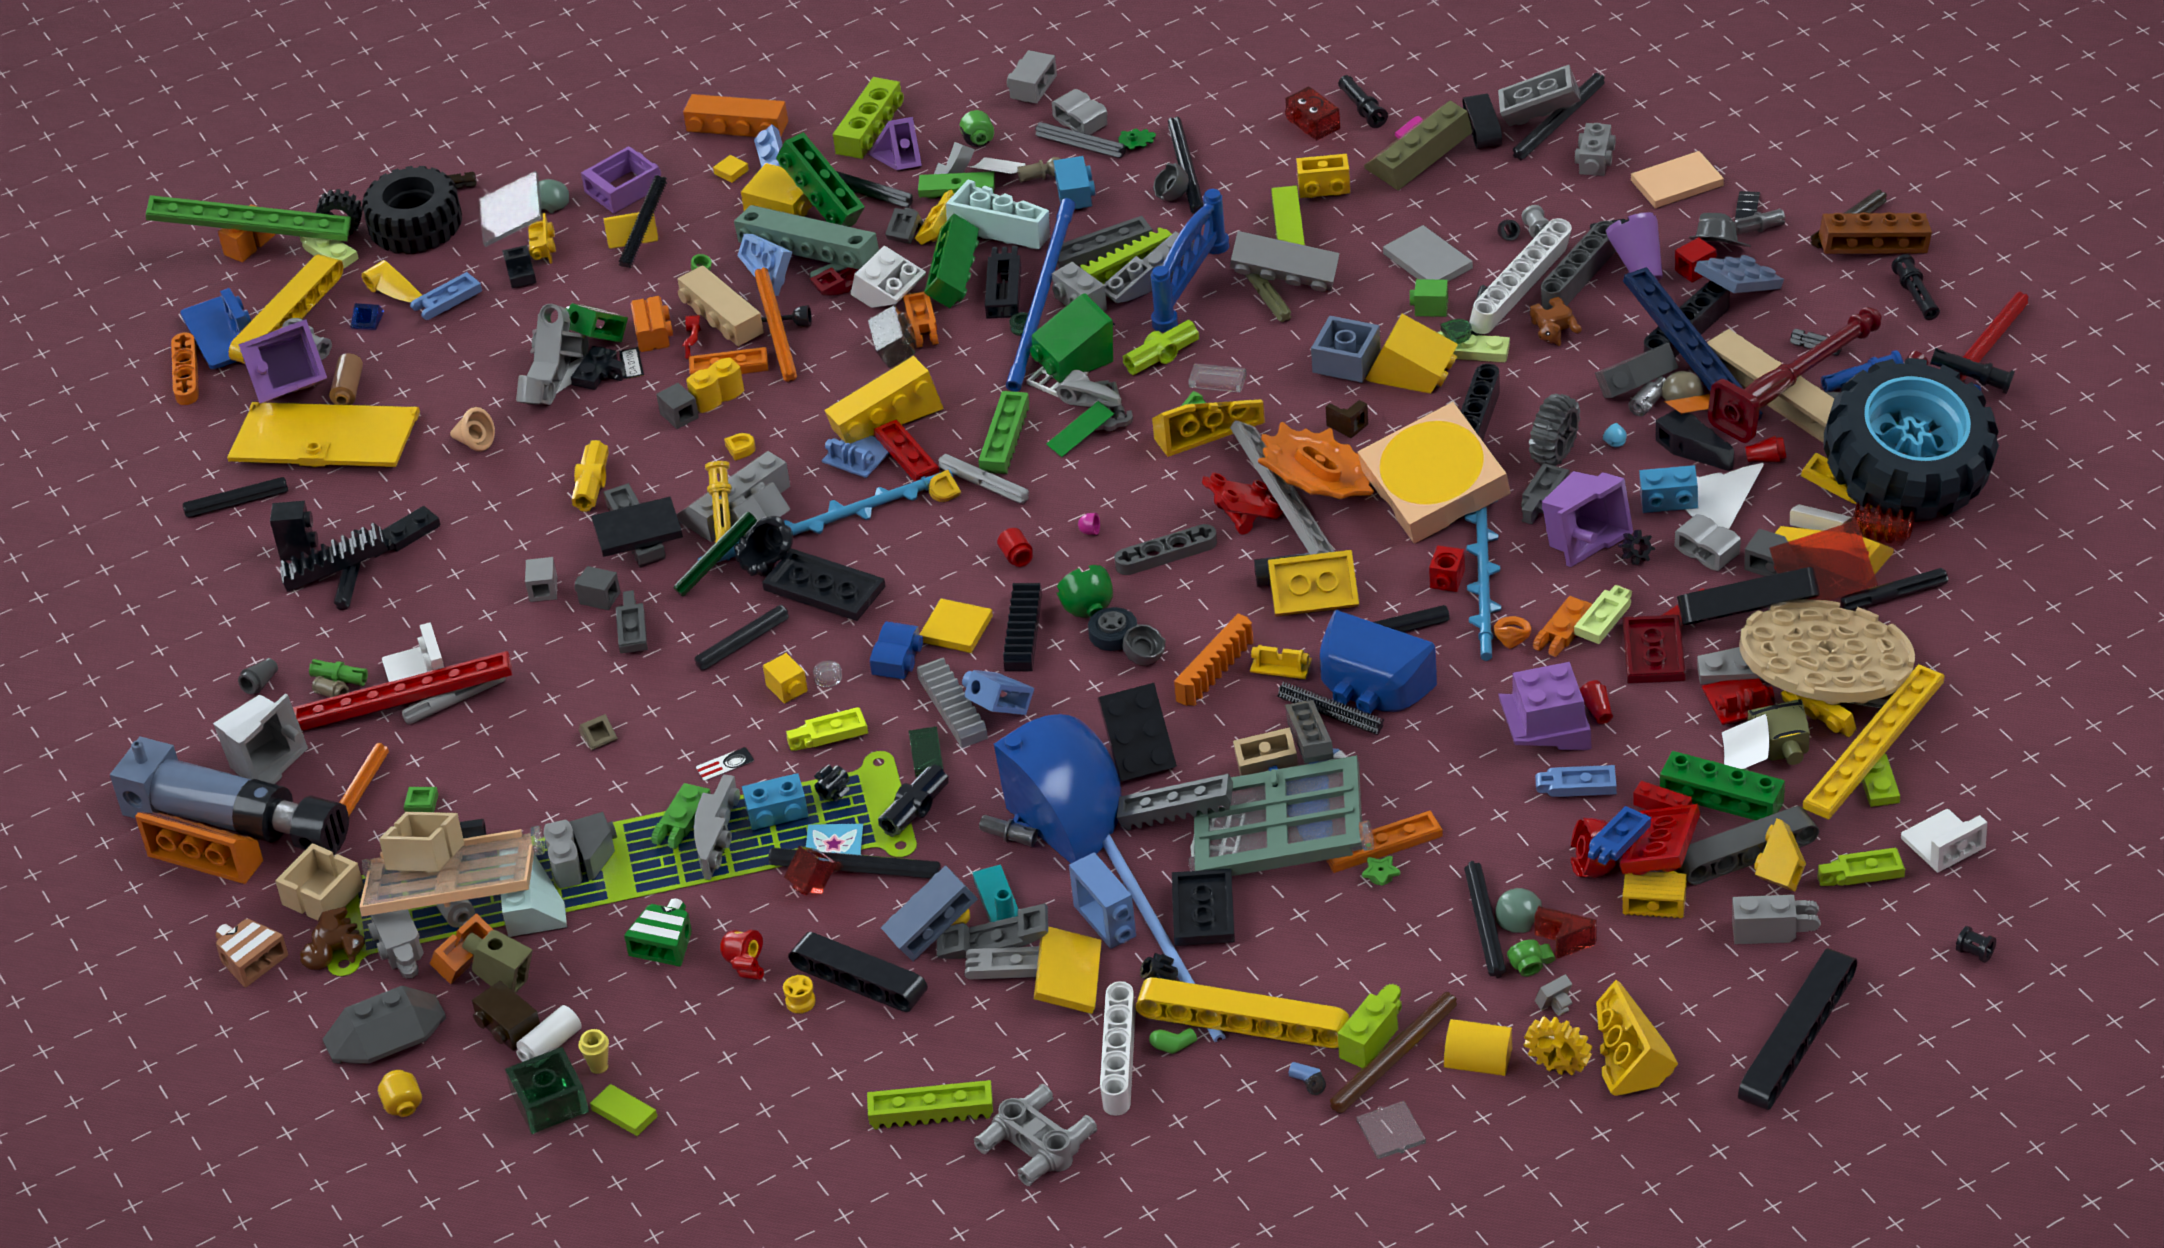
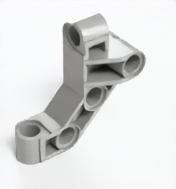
M546 304L538 314L537 329L532 331L534 335L530 351L531 354H534V362L527 376L519 375L517 402L552 404L572 359L584 358L588 353V337L583 334L569 332L570 317L564 307ZM557 310L558 319L552 323L550 316L553 311Z

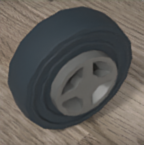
M1111 607L1097 611L1088 622L1089 639L1094 646L1102 650L1123 649V639L1127 630L1138 625L1137 619L1132 612L1124 608Z

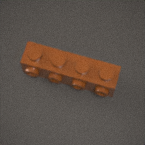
M1918 212L1823 214L1819 230V237L1825 254L1928 253L1932 235L1926 213Z

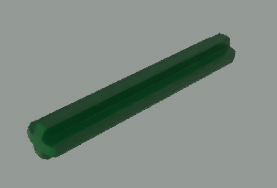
M748 511L745 512L674 585L675 591L682 597L685 596L740 540V537H743L757 522L755 516Z

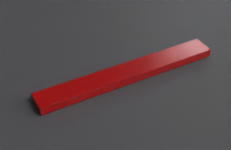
M505 651L293 707L301 731L512 676L511 657L509 652Z

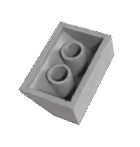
M1570 65L1498 90L1500 113L1509 126L1525 124L1529 119L1537 116H1547L1554 110L1562 107L1569 108L1581 101L1580 90Z

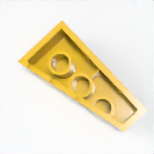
M912 356L824 411L834 432L845 443H853L874 435V428L897 419L902 425L944 408L929 371L915 356Z

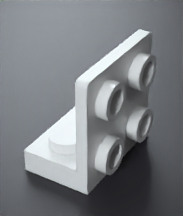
M431 623L420 625L422 636L417 638L419 647L382 657L389 682L444 668Z
M1945 809L1903 831L1901 839L1938 873L1986 848L1987 821L1979 815L1970 821L1962 822L1949 809Z

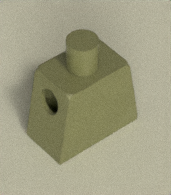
M491 930L484 939H481L474 933H470L467 936L462 948L474 955L472 971L490 986L502 981L512 991L517 993L528 980L533 950L497 930Z

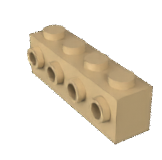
M702 265L677 278L680 300L691 306L697 315L703 316L713 328L716 327L722 332L727 340L730 339L737 346H740L764 333L761 313L705 266Z

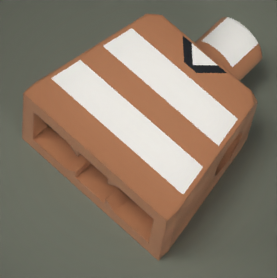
M250 919L243 920L234 928L228 924H223L216 931V938L218 939L216 947L221 962L245 988L288 956L281 933Z

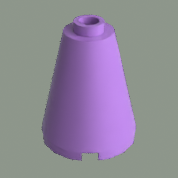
M1651 212L1628 216V222L1621 224V221L1618 220L1606 229L1607 237L1628 271L1631 273L1647 267L1659 282L1663 276L1656 215L1654 216Z

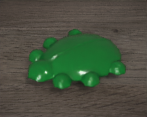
M1135 128L1129 132H1120L1121 135L1118 137V141L1130 150H1134L1135 147L1145 148L1147 142L1149 144L1154 142L1156 134L1149 132L1147 129L1139 131Z

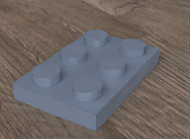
M1741 255L1740 258H1710L1706 261H1698L1694 270L1733 293L1781 289L1784 281L1783 278L1775 274L1776 271L1774 269L1760 266L1755 263L1756 260L1746 255Z

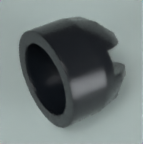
M1506 219L1499 223L1497 231L1502 239L1512 241L1519 236L1520 226L1516 221ZM1504 227H1506V229H1507V231L1509 232L1510 235L1507 236V233H1506Z

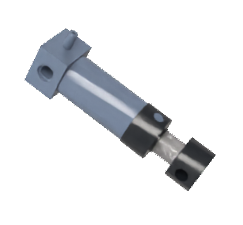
M139 737L131 744L129 751L110 773L122 815L135 818L138 812L168 813L235 831L241 835L270 843L278 841L286 833L290 834L293 846L298 849L306 850L313 843L332 851L333 855L342 847L348 832L349 815L344 804L312 795L305 797L299 804L293 803L292 794L286 787L257 779L251 780L180 761L177 758L174 745L144 737Z

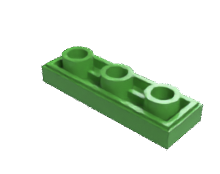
M992 171L919 175L918 194L920 198L927 197L930 199L942 197L949 190H952L955 194L968 179L974 181L975 186L981 189L983 186L992 188L994 193L995 173Z

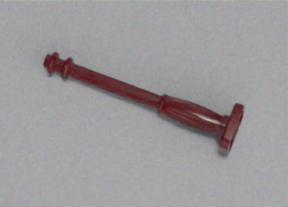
M1870 307L1862 308L1859 314H1853L1849 317L1848 325L1790 364H1781L1776 369L1762 375L1745 389L1728 380L1719 379L1711 386L1708 407L1709 422L1712 426L1736 440L1748 443L1756 436L1760 408L1766 406L1790 386H1793L1799 376L1855 338L1864 339L1869 336L1870 331H1877L1881 326L1882 317L1880 312Z

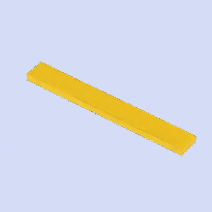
M1918 664L1905 682L1895 691L1804 799L1803 809L1829 820L1944 683V674Z

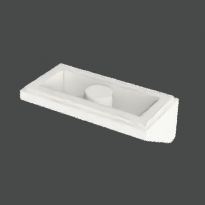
M1800 504L1793 507L1790 511V525L1804 529L1846 533L1852 522V517Z

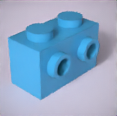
M1084 157L1053 160L1060 203L1063 199L1069 198L1076 203L1075 209L1091 207V196L1096 195L1095 186L1092 180L1090 165L1085 166Z
M1695 465L1639 470L1643 513L1698 508V483Z
M798 773L742 786L745 807L752 830L809 817Z

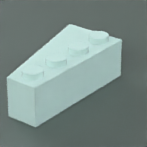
M969 179L946 203L947 220L953 214L958 215L979 228L978 236L983 239H994L1003 241L1006 244H1017L1030 249H1040L1050 237L1049 210L1026 201L1017 203L1013 201L1011 195L1004 193L999 196L993 193L992 188L983 186L981 189L976 187L975 182Z

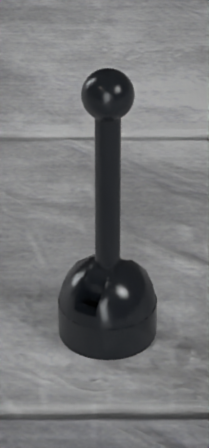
M809 305L799 306L793 310L792 315H782L781 319L782 321L793 320L798 326H811V308ZM761 317L762 322H767L766 317Z

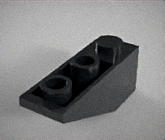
M1674 410L1656 420V441L1673 455L1723 470H1733L1734 448L1730 443L1725 442L1715 434L1711 428L1701 423L1695 415L1689 412L1680 413Z

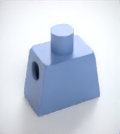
M968 671L962 679V684L966 687L965 698L992 712L1026 715L1034 692L1033 687L1000 673L988 671ZM1001 691L1007 693L1005 697H1000Z

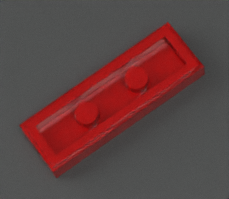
M897 419L874 428L876 439L914 482L921 480V477L926 478L939 473V466Z

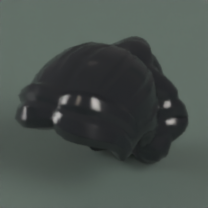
M779 516L761 518L748 533L747 537H740L739 543L734 546L735 558L737 562H740V567L746 570L750 576L758 574L767 577L772 571L774 563L781 560L791 549L793 531L788 525H785Z

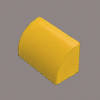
M1450 1019L1445 1043L1444 1067L1505 1076L1512 1052V1028Z

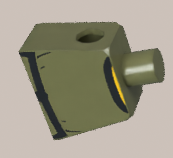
M1801 699L1748 710V721L1764 714L1767 716L1769 729L1768 760L1774 761L1786 758L1787 763L1790 765L1799 764L1803 760V754L1809 751L1810 733Z

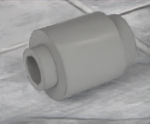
M469 900L451 902L450 907H444V903L436 905L452 927L463 926L475 913L474 907Z

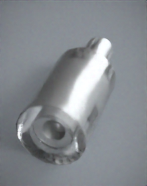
M1663 376L1658 377L1655 382H1647L1630 400L1628 406L1634 415L1644 416L1662 396L1661 387L1665 380Z

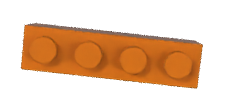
M691 94L683 111L687 132L757 137L761 131L766 130L772 124L779 130L781 137L788 123L785 101Z

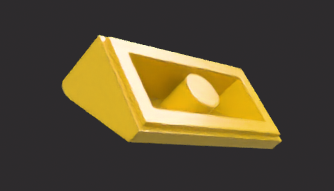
M639 212L603 218L608 247L610 249L626 246L625 244L628 241L631 230H633L636 219H638ZM655 216L652 217L653 219H650L651 222H649L650 225L647 227L646 235L642 238V243L658 241Z

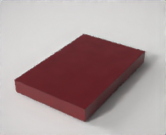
M1680 615L1623 617L1627 683L1685 681Z

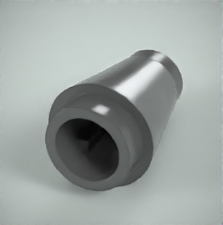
M267 658L243 669L238 677L239 686L248 694L259 693L278 671L277 663L273 659Z

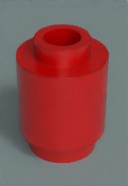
M1009 528L999 535L997 545L1010 564L1016 567H1023L1031 562L1033 549L1020 529Z

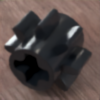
M1634 530L1633 536L1630 533H1624L1625 540L1622 544H1618V547L1622 548L1624 553L1621 558H1631L1633 565H1638L1640 558L1643 561H1649L1648 554L1651 550H1655V547L1651 546L1649 541L1652 536L1646 535L1642 537L1641 530ZM1634 544L1639 545L1640 549H1634Z
M828 764L814 775L818 780L814 785L815 790L825 800L832 798L834 801H837L850 791L846 786L850 781L849 775L840 766L832 768Z
M1154 953L1153 958L1147 957L1143 961L1140 968V976L1145 980L1147 978H1161L1176 981L1178 969L1172 966L1174 958Z

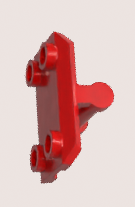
M1215 472L1210 477L1203 476L1202 484L1207 489H1211L1215 494V505L1225 511L1235 523V529L1241 535H1245L1252 530L1256 517L1276 520L1283 513L1268 487L1262 481L1254 480L1252 485L1227 481L1224 476Z

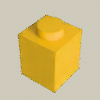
M787 653L763 665L766 686L784 704L808 691L805 671Z

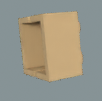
M405 812L394 823V827H390L379 838L386 870H398L401 873L411 871H424L427 874L436 873L464 845L458 813Z
M313 843L275 880L282 905L302 914L306 911L308 917L317 921L322 912L345 907L364 888L357 862L338 854L334 857L332 851Z

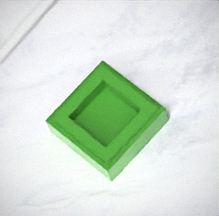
M409 787L404 811L434 812L438 798L437 787Z

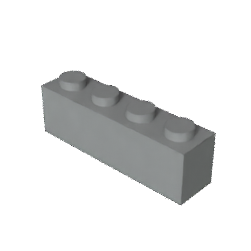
M1238 231L1230 268L1239 274L1248 275L1254 273L1266 280H1275L1277 278L1285 280L1287 284L1293 286L1304 284L1311 286L1316 291H1326V289L1332 290L1340 253Z

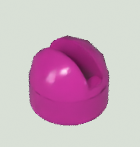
M1097 513L1083 515L1078 522L1079 530L1083 534L1098 535L1100 531L1099 515Z

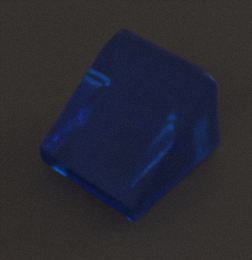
M355 303L350 327L352 329L376 330L384 310L379 305Z

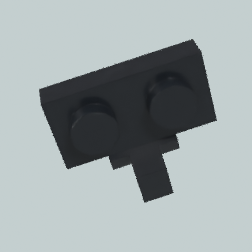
M592 346L572 374L571 383L573 386L596 390L603 379L609 378L622 381L626 375L625 363L617 360L616 350Z

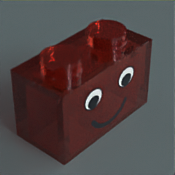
M1310 86L1285 98V115L1288 121L1294 123L1305 134L1310 135L1316 141L1340 129L1339 108Z

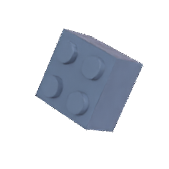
M1329 316L1311 347L1312 372L1363 383L1381 350L1380 325Z

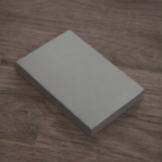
M1424 225L1383 246L1384 255L1417 279L1450 281L1473 268L1472 260Z

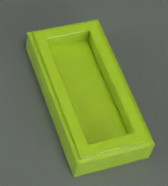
M612 1084L607 1086L590 1102L592 1111L635 1136H638L657 1118L656 1109Z

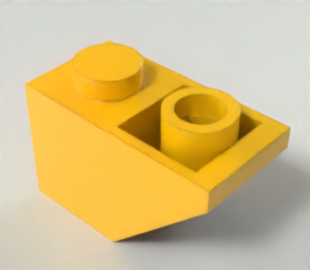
M1776 818L1775 824L1770 825L1765 837L1767 844L1764 852L1759 853L1754 865L1755 875L1764 881L1795 892L1806 862L1790 826L1783 820Z

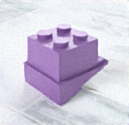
M306 319L239 344L259 404L326 382L327 380Z
M1573 471L1542 501L1549 545L1564 552L1566 565L1569 567L1576 565L1604 547L1610 548L1625 539L1624 533H1633L1624 478L1603 472L1599 476Z
M1570 662L1513 673L1512 694H1499V700L1515 745L1557 746L1560 750L1591 749V729L1585 715L1584 700Z

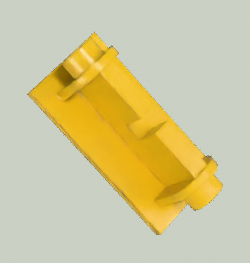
M543 213V221H534L528 227L529 253L535 260L548 257L551 264L552 253L556 252L553 239L555 231L553 223H548L546 214Z
M1258 645V647H1252L1251 658H1254L1250 672L1306 679L1312 658L1309 657V653H1304V650L1283 649L1282 654H1278V648Z

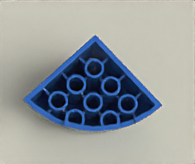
M1055 714L1034 719L994 743L1006 809L1014 816L1015 814L1019 815L1020 821L1038 829V836L1069 863H1073L1094 852L1097 854L1103 848V841L1109 834L1114 832L1118 822L1119 797L1122 796L1115 764L1098 736L1080 719L1070 715Z

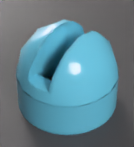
M1618 423L1612 424L1603 435V440L1612 447L1623 446L1627 438L1626 431Z

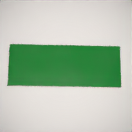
M1097 401L1046 443V445L1063 457L1114 415V413Z

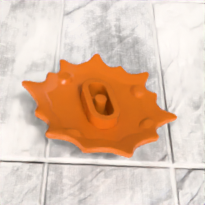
M1281 422L1278 433L1275 436L1261 435V440L1266 446L1263 448L1265 457L1259 458L1258 463L1280 476L1287 484L1303 489L1310 495H1323L1337 499L1350 496L1372 495L1374 493V490L1370 487V481L1362 471L1358 454L1352 450L1350 445L1338 443L1334 439L1331 428L1320 433H1313L1308 429L1295 431L1284 422Z

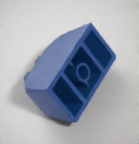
M1338 610L1334 611L1320 649L1321 680L1333 692L1334 703L1337 701L1347 705L1351 700L1356 702V708L1359 709V712L1362 710L1369 714L1374 709L1384 712H1399L1418 702L1437 686L1436 649L1432 642Z

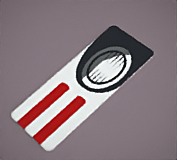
M743 747L696 766V769L703 780H707L753 762L754 759L748 749Z

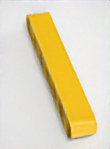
M315 255L233 339L228 351L229 358L245 364L239 344L282 328L283 323L288 319H302L339 281L343 274V262L324 255Z
M1147 978L1143 981L1135 1006L1136 1011L1140 1015L1149 1019L1326 1048H1338V1032L1350 1019L1348 1013L1338 1007L1161 978Z

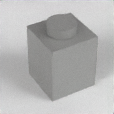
M553 557L526 560L525 584L529 602L557 599L558 577Z

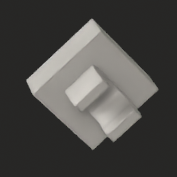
M1566 974L1540 988L1535 1002L1541 1011L1549 1006H1552V1009L1558 1016L1569 1011L1568 1006L1572 1004L1568 993L1572 983Z

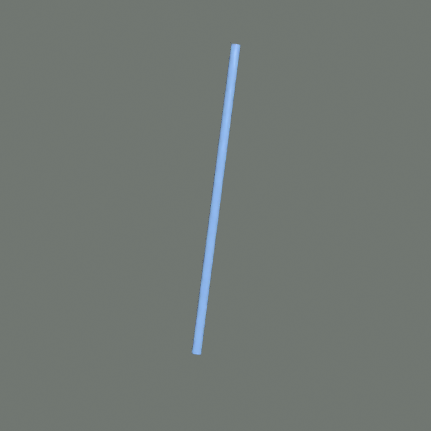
M1109 834L1103 841V847L1126 888L1131 893L1134 902L1163 953L1174 958L1172 966L1178 969L1177 977L1179 981L1195 984ZM1207 1028L1214 1042H1217L1219 1037L1222 1040L1226 1038L1222 1030Z

